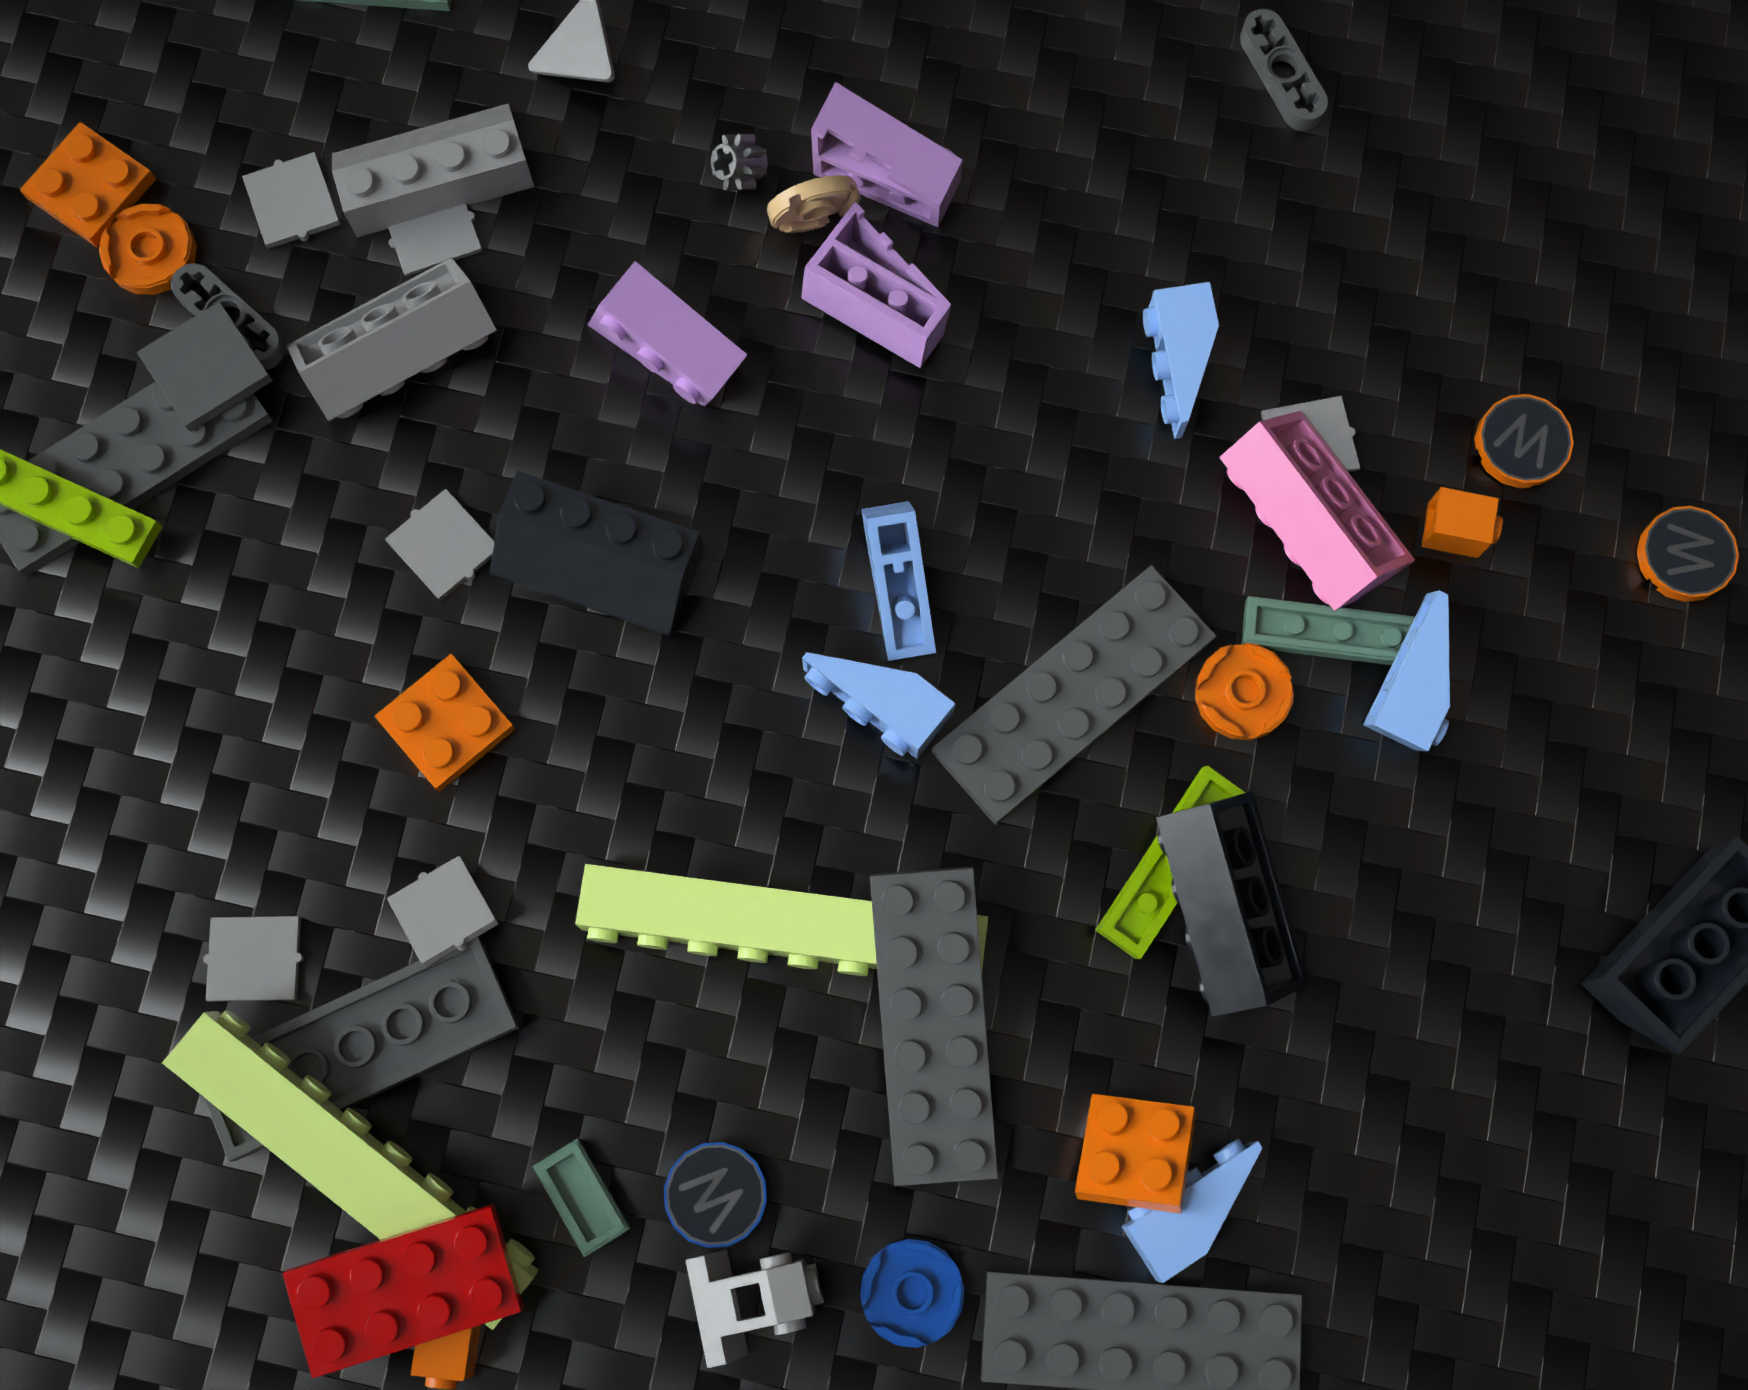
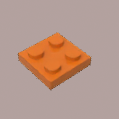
M79 122L20 188V191L28 200L92 245L98 247L107 226L110 228L117 221L115 216L124 209L133 207L154 183L156 178L148 168Z
M452 654L448 655L374 716L438 792L442 791L515 730L511 722Z
M1092 1094L1075 1188L1077 1199L1182 1214L1196 1119L1195 1107Z

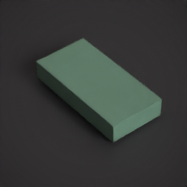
M580 1139L574 1140L532 1166L583 1257L589 1256L631 1229Z

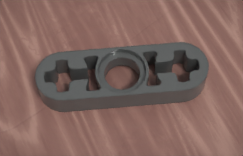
M1258 9L1251 12L1246 17L1240 34L1242 48L1285 122L1290 127L1299 131L1314 129L1321 122L1328 105L1325 91L1282 18L1276 12L1268 9ZM1255 28H1259L1262 33L1269 31L1268 41L1263 34L1254 35ZM1268 47H1270L1271 51L1266 55ZM1279 61L1287 62L1294 67L1296 74L1291 78H1280L1273 73L1271 65ZM1299 85H1301L1299 92L1297 93L1296 88ZM1299 99L1305 106L1310 104L1314 106L1311 113L1306 108H1296Z
M191 263L180 267L174 273L171 280L172 292L192 315H198L217 302H220L224 308H238L240 310V317L235 325L265 370L272 369L281 362L284 357L285 346L276 330L208 268L201 264ZM192 282L202 285L209 296H211L207 303L196 292L188 289ZM251 331L259 341L268 344V350L264 353L258 349L255 350L245 335Z

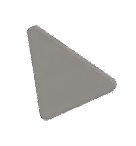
M580 0L529 62L528 68L534 74L608 83L613 81L615 73L599 0Z

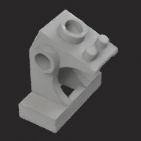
M727 1250L687 1259L686 1265L707 1368L725 1365L749 1356L745 1331L773 1326L775 1335H781L807 1328L805 1318L814 1315L816 1312L815 1305L824 1303L819 1286L816 1263L806 1265L805 1258L792 1262L791 1252L759 1259L761 1270L733 1276ZM759 1283L765 1314L741 1318L735 1288Z

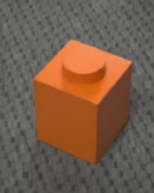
M1441 487L1428 502L1421 547L1479 558L1491 544L1495 545L1500 537L1503 519L1502 516L1496 515L1499 498Z
M481 1325L416 1345L411 1375L426 1377L425 1386L437 1389H457L458 1381H466L474 1377Z

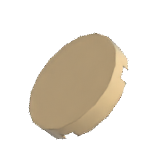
M843 175L824 176L797 184L778 194L768 203L767 213L771 226L774 229L779 227L780 231L785 233L805 232L826 226L827 223H830L828 216L839 212L840 217H844L854 202L859 204L861 197L857 184L852 177Z

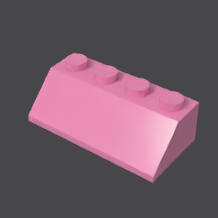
M1302 411L1258 422L1219 457L1228 468L1227 474L1230 480L1238 488L1244 490L1255 504V511L1259 519L1268 527L1273 528L1284 543V550L1289 559L1303 568L1313 582L1312 586L1316 595L1324 603L1329 604L1334 611L1355 602L1415 561Z

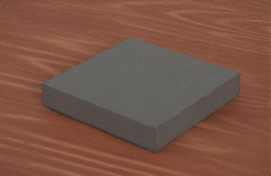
M217 302L137 351V354L190 432L273 381L220 302Z

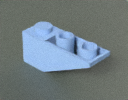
M1210 282L1154 290L1149 307L1143 310L1145 334L1147 337L1153 336L1156 352L1152 353L1153 374L1156 380L1163 381L1165 396L1161 397L1162 417L1165 424L1172 425L1174 439L1182 438L1188 424L1219 327Z
M808 652L802 657L803 670L807 672L804 676L805 680L821 694L827 696L831 691L844 701L843 710L859 724L865 726L868 722L872 723L884 733L881 736V740L901 756L908 752L918 759L954 714L955 703L917 673Z
M1236 1139L1213 1155L1218 1162L1203 1173H1200L1197 1167L1188 1170L1182 1214L1132 1207L1127 1211L1131 1220L1121 1227L1156 1281L1164 1283L1208 1253L1262 1150V1146L1258 1141L1248 1142L1243 1145L1240 1139Z

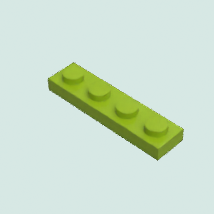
M0 449L1 506L139 569L163 526L150 517Z
M1205 766L1201 768L1172 813L1245 792L1211 767ZM1158 835L1095 929V931L1135 959L1143 957L1178 903L1172 892L1171 883L1173 876L1167 855L1160 848Z

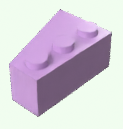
M835 82L811 128L813 174L818 177L835 175L852 177L861 195L938 227L961 182L963 159Z
M854 202L805 266L801 298L921 368L944 336L951 304L913 263L908 265L892 248L893 241L884 232L879 234L864 218L865 211Z
M636 261L599 304L588 323L589 327L640 361L646 368L673 384L675 391L693 404L698 402L705 406L709 403L747 356L744 351Z

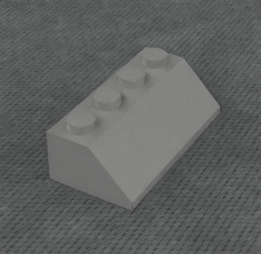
M509 103L332 153V173L342 209L357 238L386 230L389 226L452 207L463 204L469 206L534 187Z
M451 257L286 346L300 376L325 417L330 421L337 416L338 418H346L355 414L363 407V402L378 394L385 396L396 392L405 384L407 378L420 371L422 373H429L440 368L447 361L446 357L461 349L467 351L481 346L487 341L488 335L496 331V328L471 281Z

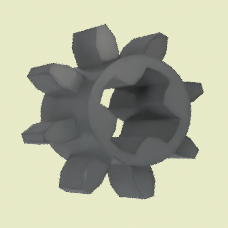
M754 134L722 135L723 144L718 145L712 150L711 168L713 176L724 180V190H755V180L761 179L767 173L766 149L754 145Z

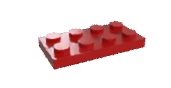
M494 1204L292 1267L282 1273L312 1379L519 1313L524 1308Z

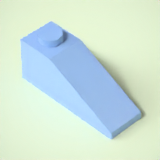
M909 501L862 509L869 560L888 661L936 653L915 510Z
M1440 590L1426 594L1363 724L1415 751H1429L1431 745L1437 746L1443 739L1449 725V720L1445 718L1450 707L1448 594Z

